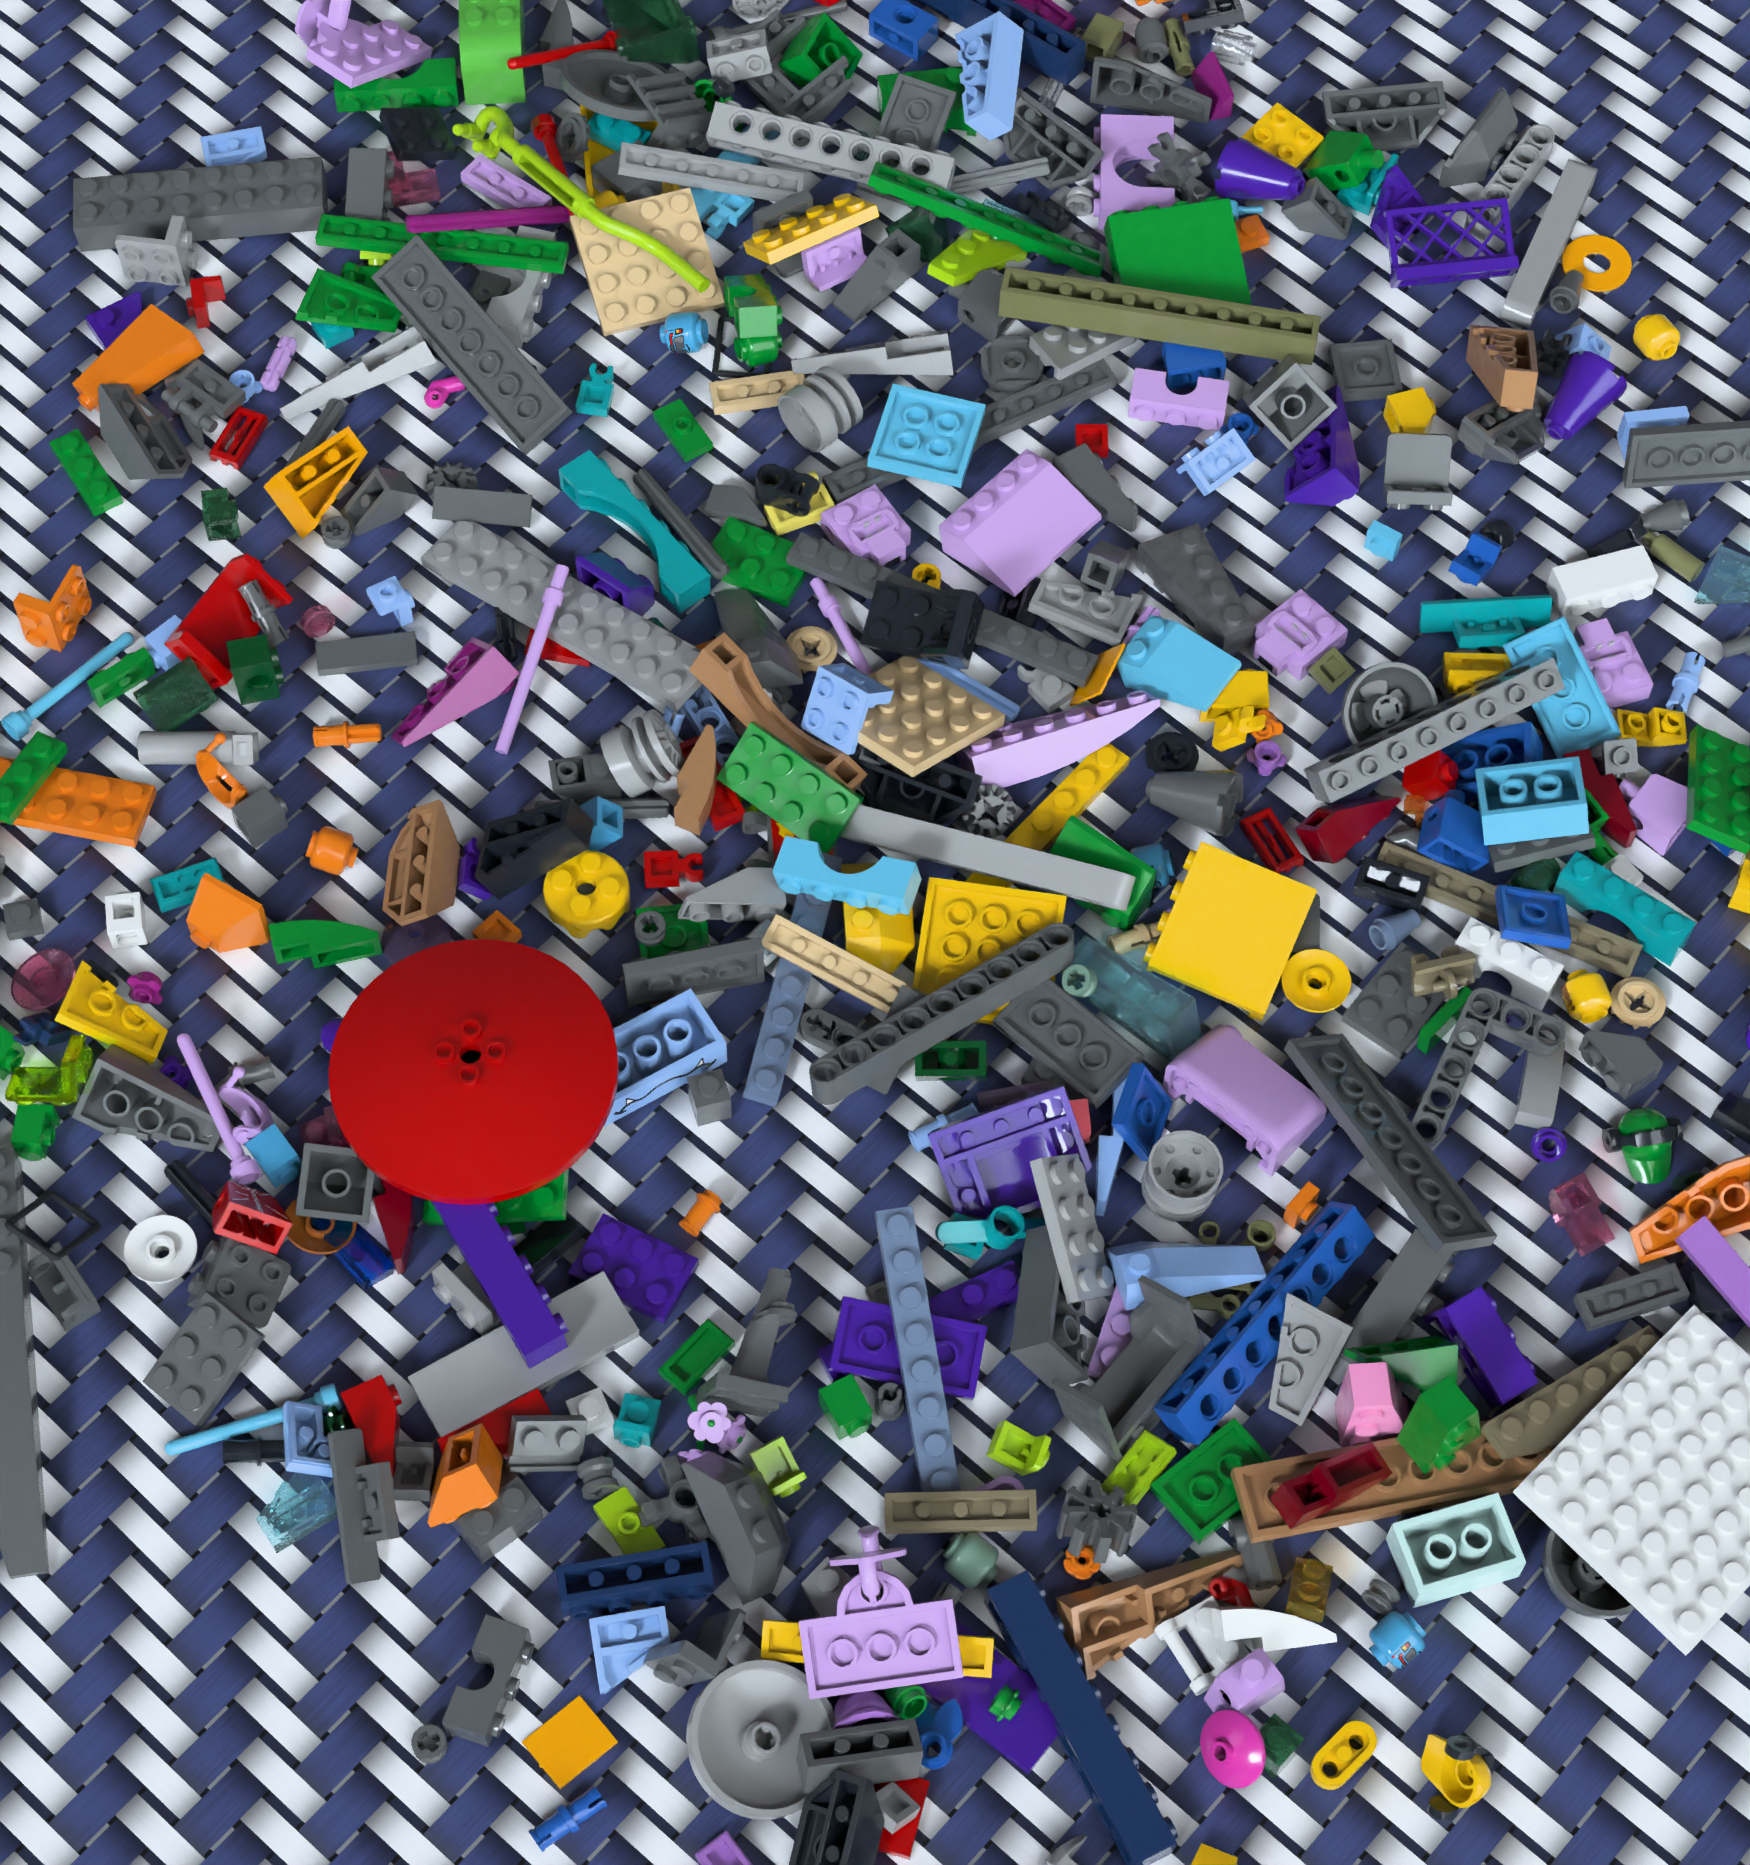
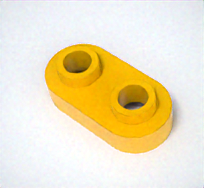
M1362 1721L1348 1722L1316 1753L1310 1765V1773L1313 1781L1319 1787L1327 1790H1335L1342 1787L1372 1756L1377 1745V1737L1372 1727ZM1353 1738L1358 1739L1362 1743V1748L1358 1750L1353 1749L1349 1745V1740ZM1323 1766H1333L1336 1770V1775L1327 1776L1323 1772Z

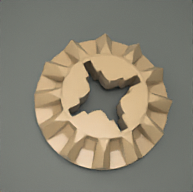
M815 626L802 627L792 632L786 640L796 653L800 669L804 674L807 671H815L817 673L819 666L830 665L837 658V643L834 637L825 629ZM807 647L810 650L817 648V655L808 654L806 656L805 648Z
M1641 977L1625 978L1619 981L1611 991V1014H1615L1620 1019L1621 1024L1627 1023L1632 1025L1634 1030L1644 1026L1649 1029L1654 1023L1661 1020L1665 1012L1666 1000L1663 992L1655 983ZM1644 996L1642 1008L1638 1007L1636 1010L1631 1011L1632 1001L1635 1002Z

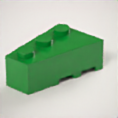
M962 66L901 73L957 92V98L944 132L948 133V129L967 131L968 136H976V131L964 121L962 94L965 91V86L960 83L959 75L963 72ZM899 73L877 76V103L881 119Z

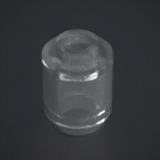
M1224 30L1223 32L1216 31L1211 45V52L1216 54L1218 60L1246 66L1248 61L1252 62L1257 50V44L1253 43V36Z

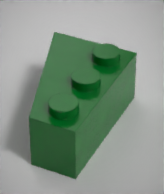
M1448 1375L1419 1395L1396 1440L1424 1474L1435 1467L1439 1471L1443 1470L1456 1459L1455 1453L1481 1436L1478 1410Z

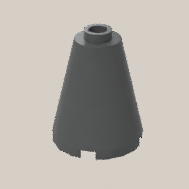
M1234 770L1157 772L1155 777H1150L1148 780L1146 796L1150 797L1152 805L1218 837H1229L1239 814L1234 813L1236 803H1242L1243 775Z

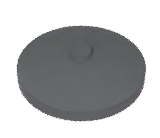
M591 49L573 53L563 61L560 84L574 101L594 112L620 120L650 122L656 121V119L626 77L629 73H634L636 78L668 74L669 72L659 65L636 55L614 50ZM673 85L655 89H648L646 90V92L674 88L679 86ZM673 100L655 104L657 106L662 104L680 102V100Z

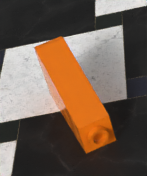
M150 304L72 383L79 393L77 400L88 411L91 412L95 409L99 412L98 388L100 384H129L135 389L134 393L139 395L199 357L204 352V349L193 332L153 304Z

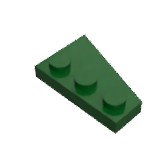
M317 268L299 306L295 320L395 333L403 314L387 295Z

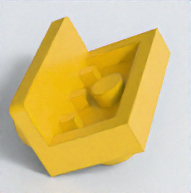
M1444 652L1442 658L1443 683L1449 693L1459 694L1510 669L1511 662L1507 654Z

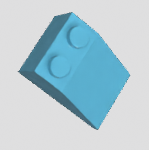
M1150 615L1126 645L1116 664L1125 688L1135 691L1144 690L1155 697L1204 712L1209 709L1242 666L1238 659L1180 623Z

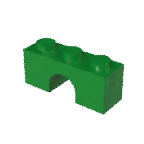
M761 274L724 276L725 308L729 317H734L735 329L739 338L777 336V325L782 324L781 305H777L776 295H772L770 284H766Z

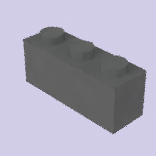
M349 148L345 217L391 222V218H387L388 208H393L394 197L393 190L389 189L390 179L395 178V161L390 160L386 148Z
M915 1718L800 1734L797 1765L804 1794H809L827 1780L836 1769L870 1779L873 1784L919 1778L924 1751Z

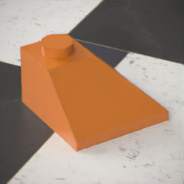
M208 873L202 876L186 919L192 941L201 948L207 949L210 947L219 953L269 943L271 937L263 905Z

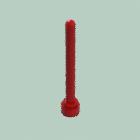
M622 29L608 31L599 40L509 58L507 66L511 70L564 60L573 53L591 49L614 50L626 53L629 48V39Z
M540 114L531 121L534 137L543 142L550 163L569 178L554 139L557 133L554 118L549 114ZM567 208L570 216L575 215Z

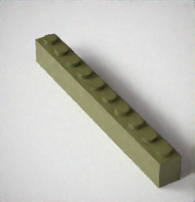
M1005 267L1000 290L998 316L1281 361L1290 353L1298 363L1312 365L1321 318V316L1011 267Z

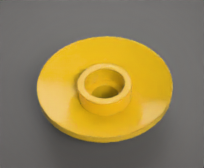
M1309 949L1293 955L1287 961L1281 975V984L1286 997L1295 1006L1308 1012L1323 1013L1339 1007L1346 1000L1351 988V976L1345 963L1336 955L1324 950ZM1309 984H1318L1320 989H1313Z

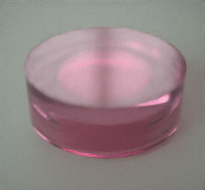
M324 605L309 608L300 620L301 627L307 636L311 638H318L327 634L335 624L334 615Z

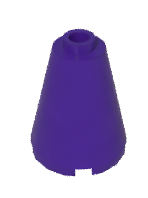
M1237 137V141L1231 139L1223 149L1217 164V169L1222 170L1220 180L1215 179L1216 191L1220 197L1249 200H1294L1296 196L1302 194L1305 187V178L1302 171L1242 137Z
M1578 351L1574 353L1544 419L1545 430L1550 437L1555 440H1569L1624 394L1627 389L1626 380L1623 375L1619 379L1612 372L1615 366L1611 362L1590 351H1584L1582 355H1579Z

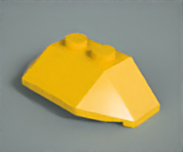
M876 863L841 864L840 872L844 874L860 873L871 868ZM842 901L845 951L892 975L915 949L913 909L911 908L909 915L901 913L889 915L877 908L867 906L855 908Z

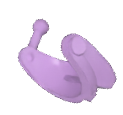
M236 1066L228 1082L219 1087L218 1096L228 1103L242 1119L244 1125L235 1127L232 1133L237 1142L245 1146V1143L274 1124L268 1106L263 1101L234 1086L236 1081L245 1075V1069L241 1066Z

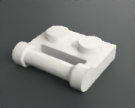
M1213 1596L1178 1616L1162 1622L1154 1629L1160 1641H1166L1191 1680L1189 1686L1196 1696L1208 1691L1220 1673L1250 1654L1241 1639L1222 1641L1214 1638L1210 1607H1219ZM1186 1629L1211 1668V1672L1203 1673L1178 1634L1179 1631Z

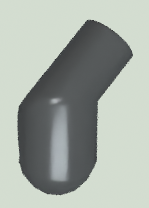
M1750 635L1721 643L1725 658L1742 653L1750 657Z

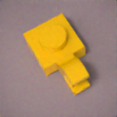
M1247 706L1216 717L1212 747L1222 752L1245 743L1247 733L1259 731L1265 727L1266 715L1253 716L1254 707Z

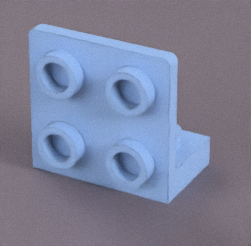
M845 663L821 665L816 673L801 728L847 755L854 754L858 743V734L862 730L868 708L890 703L894 690Z

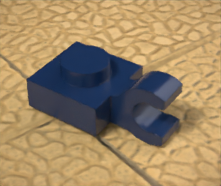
M41 1012L23 1017L19 1022L21 1024L19 1029L22 1032L15 1034L13 1039L25 1047L35 1042H40L48 1047L67 1042L71 1029L55 1021L56 1015L49 1012Z

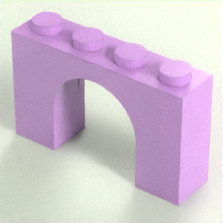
M1101 114L1100 127H1094L1093 144L1099 145V149L1105 153L1094 168L1099 169V174H1094L1093 193H1099V198L1093 199V217H1098V230H1104L1107 217L1116 211L1127 210L1131 213L1141 211L1148 206L1165 208L1171 207L1175 203V188L1135 186L1125 182L1115 171L1120 165L1131 160H1159L1152 156L1147 148L1156 143H1159L1161 146L1156 137L1165 132L1170 134L1174 142L1173 116Z

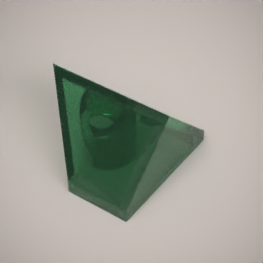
M918 206L885 228L888 236L899 229L921 246V262L930 263L950 246L945 219L934 215L931 210Z

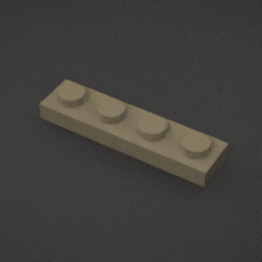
M1036 1489L885 1493L884 1496L885 1534L1037 1531Z

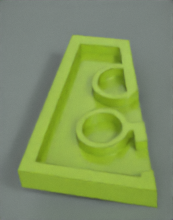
M968 229L929 263L927 274L955 287L973 280L979 271L991 268L998 271L1005 268L1006 263L1014 260L1017 263L1026 260L1027 252L1021 250L1018 245L1008 241L995 240L988 233L978 229Z

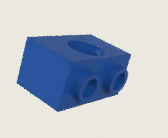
M882 0L869 14V35L917 62L938 40L939 19L930 12L914 6L907 0Z

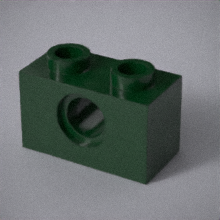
M267 634L227 641L231 670L241 705L281 698L279 684L285 683L277 648L276 646H269Z
M941 1041L915 1057V1077L917 1081H988L987 1042Z

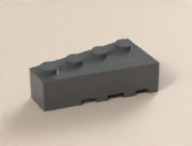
M1043 1225L1026 1230L1010 1352L1051 1390L1054 1389L1052 1381L1055 1378L1068 1385L1088 1380V1367L1085 1365L1081 1366V1351L1087 1350V1336L1080 1334V1316L1086 1315L1085 1301L1067 1304L1047 1226Z
M1416 1228L1350 1326L1354 1327L1339 1357L1349 1364H1359L1360 1362L1344 1356L1345 1348L1408 1339L1415 1327L1412 1322L1419 1312L1423 1314L1426 1312L1435 1298L1434 1291L1440 1283L1444 1284L1454 1270L1455 1265L1452 1263L1454 1252L1437 1254L1419 1229Z

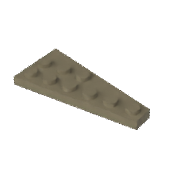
M1650 1325L1646 1326L1488 1421L1480 1429L1502 1460L1541 1453L1546 1449L1555 1448L1646 1355L1660 1338Z

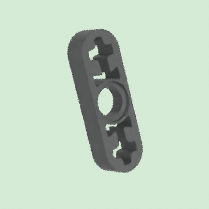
M822 1009L808 1010L803 1014L800 1022L803 1039L828 1053L839 1047L837 1040L841 1036L851 1035L855 1038L865 1032ZM822 1023V1029L817 1028L815 1032L810 1030V1024ZM828 1033H832L831 1040H828Z

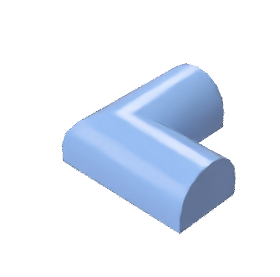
M286 1400L282 1409L286 1471L333 1478L328 1437L324 1436L322 1406Z

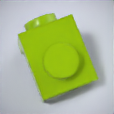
M1004 1420L998 1423L986 1456L1024 1476L1039 1471L1046 1465L1050 1456L1048 1448L1052 1438L1046 1434L1035 1437Z
M778 1436L747 1453L755 1470L762 1473L771 1495L779 1494L781 1498L791 1495L801 1488L799 1483L807 1479L805 1472L799 1469L783 1436Z

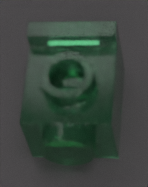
M218 487L212 490L201 491L203 520L208 541L241 538L236 500L230 501L228 489Z

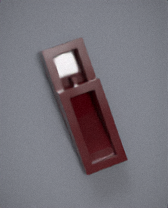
M1589 748L1563 754L1562 758L1579 756L1584 788L1591 793L1610 817L1601 828V831L1624 849L1631 847L1637 828L1614 774L1600 776ZM1587 803V810L1590 814L1594 815L1592 807Z
M380 1178L385 1194L373 1197L372 1199L397 1274L399 1275L405 1273L412 1249L415 1226L413 1195L392 1186Z
M1370 1442L1318 1463L1310 1472L1282 1483L1270 1499L1289 1529H1292L1365 1492L1388 1478L1392 1471L1374 1444Z

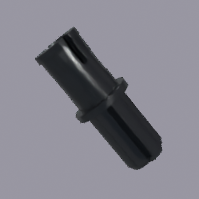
M258 1436L257 1440L224 1439L223 1441L224 1464L257 1463V1466H262L263 1462H285L284 1440H263L262 1436Z

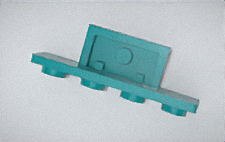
M1550 595L1423 601L1420 605L1419 630L1421 633L1453 632L1459 648L1471 650L1488 646L1504 648V644L1525 635L1524 628L1542 627L1550 623L1552 598Z

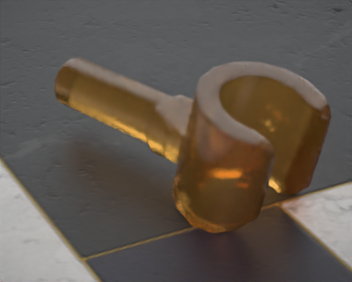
M1407 794L1404 800L1403 813L1415 815L1416 827L1421 829L1425 800L1420 795Z

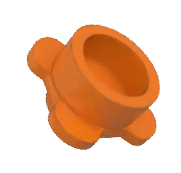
M1260 709L1253 715H1266V729L1250 732L1256 738L1257 744L1283 732V724L1278 722L1276 716L1267 709Z

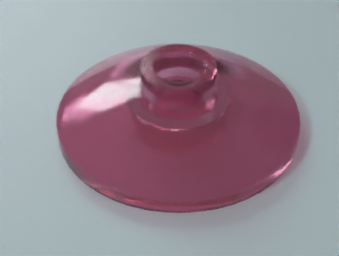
M47 949L32 955L18 968L11 984L13 999L20 1007L27 1010H41L55 1004L65 996L76 973L75 962L69 954L59 949Z

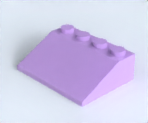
M1026 449L939 525L944 553L1015 597L1031 580L1040 575L1102 519V516L1050 462Z

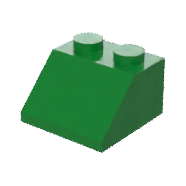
M824 12L806 20L807 24L789 43L778 63V66L797 86L804 87L843 55L847 58L849 67L843 70L846 80L850 79L863 53Z

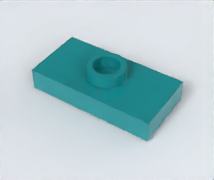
M216 857L149 879L161 913L192 903L200 880L205 873L225 883Z

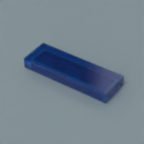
M310 1218L312 1228L317 1231L327 1230L331 1225L330 1219ZM335 1220L333 1230L324 1235V1240L335 1248L342 1245L351 1235L353 1222ZM358 1223L352 1240L345 1247L333 1253L363 1290L394 1274L395 1266Z

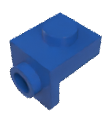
M1474 532L1466 548L1452 560L1448 571L1456 575L1460 581L1477 586L1491 573L1502 546L1484 535Z

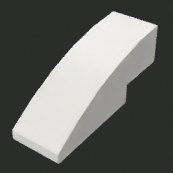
M1210 1607L1214 1638L1222 1641L1251 1638L1252 1649L1256 1650L1261 1647L1264 1652L1337 1642L1335 1633L1318 1624L1293 1615L1257 1607Z

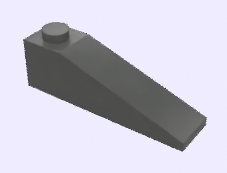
M113 1044L97 1058L72 1115V1118L105 1134H128L136 1136V1139L148 1141L151 1138L168 1141L174 1146L209 1152L215 1150L221 1137L205 1103L143 1059Z

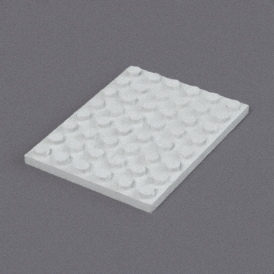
M1695 1305L1677 1321L1513 1491L1524 1504L1685 1656L1750 1586V1355L1704 1313H1701Z

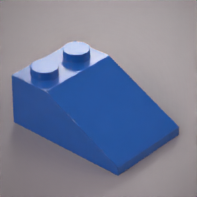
M1531 721L1477 731L1441 749L1458 765L1459 776L1456 780L1455 790L1464 792L1465 801L1478 802L1475 769L1543 761V743Z

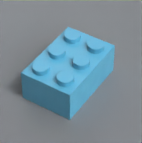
M1579 756L1475 769L1485 846L1589 833L1587 801Z

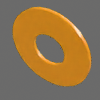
M1586 235L1579 237L1567 245L1562 255V267L1565 274L1570 270H1577L1584 276L1582 288L1589 291L1605 292L1616 289L1626 282L1631 273L1632 262L1627 250L1617 241L1605 236ZM1593 253L1601 254L1609 260L1610 268L1603 273L1591 272L1584 266V258Z

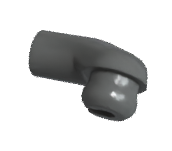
M1410 828L1387 834L1388 843L1401 848L1409 847L1417 854L1431 860V858L1417 852L1421 829Z

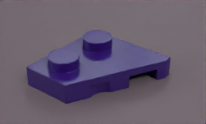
M1397 164L1391 166L1386 171L1370 224L1372 230L1387 249L1384 211L1428 206ZM1421 215L1413 217L1418 220ZM1404 217L1392 218L1394 229L1403 236L1413 226ZM1395 238L1396 246H1397V245L1400 243V241H1398V240Z
M137 291L85 316L88 327L104 350L142 313L143 300L141 293Z

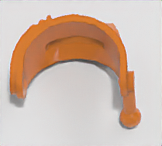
M220 732L215 735L214 740L204 750H200L196 754V767L210 793L216 800L231 810L233 806L248 798L249 793L245 786L240 784L210 754L219 744H223L226 741V735ZM222 780L232 788L231 793L220 783Z

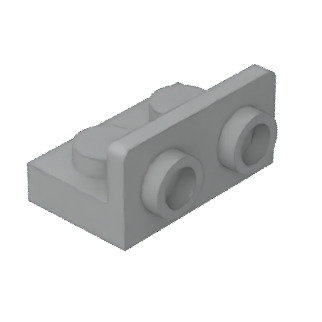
M765 29L706 41L707 61L712 79L714 80L720 76H725L733 82L772 73Z

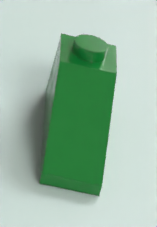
M1437 1335L1345 1348L1344 1356L1357 1362H1387L1396 1379L1419 1388L1420 1393L1425 1392L1448 1375L1457 1385L1458 1344Z

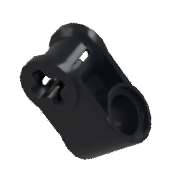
M771 463L764 464L757 470L755 495L761 504L787 511L799 517L808 515L811 509L809 504L811 498L817 494L820 488L817 479L809 474L792 471Z

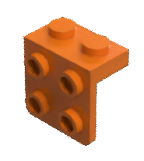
M73 564L50 602L19 592L13 604L25 640L36 647L44 646L62 652L67 642L73 640L77 625L82 616H86L89 613L92 599L89 595L81 566Z

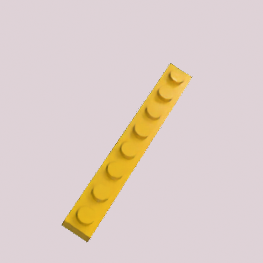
M1110 743L1090 753L1004 842L1045 852L1057 840L1071 815L1078 818L1129 765L1130 758ZM975 872L965 881L1010 888L1014 884L1013 882Z

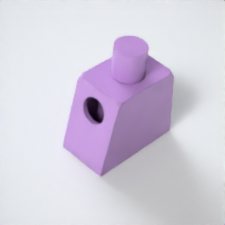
M1652 774L1642 788L1625 778L1620 783L1619 788L1625 802L1629 804L1628 809L1637 828L1636 835L1657 853L1664 856L1686 827L1687 787L1658 774Z
M1260 1647L1220 1673L1204 1696V1701L1213 1713L1231 1709L1248 1716L1285 1691L1284 1678ZM1225 1693L1229 1697L1231 1705L1224 1699L1223 1695Z

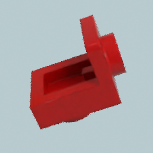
M218 275L189 279L192 296L186 298L189 317L195 316L198 329L211 327L207 302L226 299L222 278Z

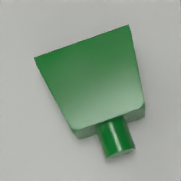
M1331 130L1304 170L1309 180L1317 177L1330 191L1359 186L1363 182L1370 169L1381 168L1384 156L1381 150L1374 149L1369 137L1365 133Z

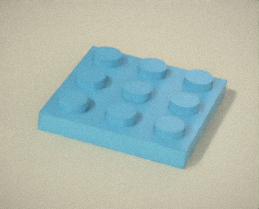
M892 384L868 456L867 467L961 488L985 415L986 404Z

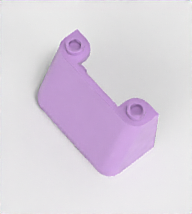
M1217 1025L1178 1054L1165 1069L1162 1088L1168 1096L1176 1101L1181 1095L1185 1094V1101L1189 1104L1197 1100L1247 1140L1245 1148L1250 1152L1256 1148L1262 1157L1258 1167L1271 1177L1323 1122L1326 1116V1106L1312 1088L1308 1089L1247 1042L1241 1033L1231 1025Z

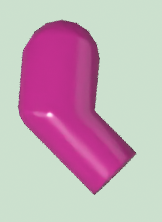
M457 376L432 381L425 393L424 401L428 407L437 409L444 404L450 393L465 390V386Z

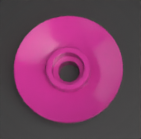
M1226 1709L1212 1714L1205 1722L1200 1737L1201 1753L1206 1767L1216 1780L1227 1787L1239 1789L1252 1785L1261 1776L1266 1760L1265 1745L1260 1731L1249 1717L1239 1711Z

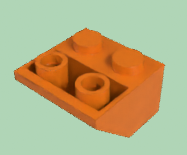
M482 1423L448 1438L433 1483L427 1521L431 1528L441 1523L448 1524L454 1522L462 1514L475 1508L483 1509L498 1499L503 1456Z

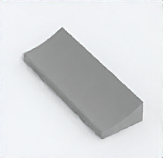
M604 1271L552 1298L551 1303L547 1304L552 1315L559 1312L569 1330L568 1333L564 1334L568 1347L530 1369L528 1368L504 1325L408 1376V1380L439 1438L537 1388L541 1391L639 1337L640 1330L621 1302Z

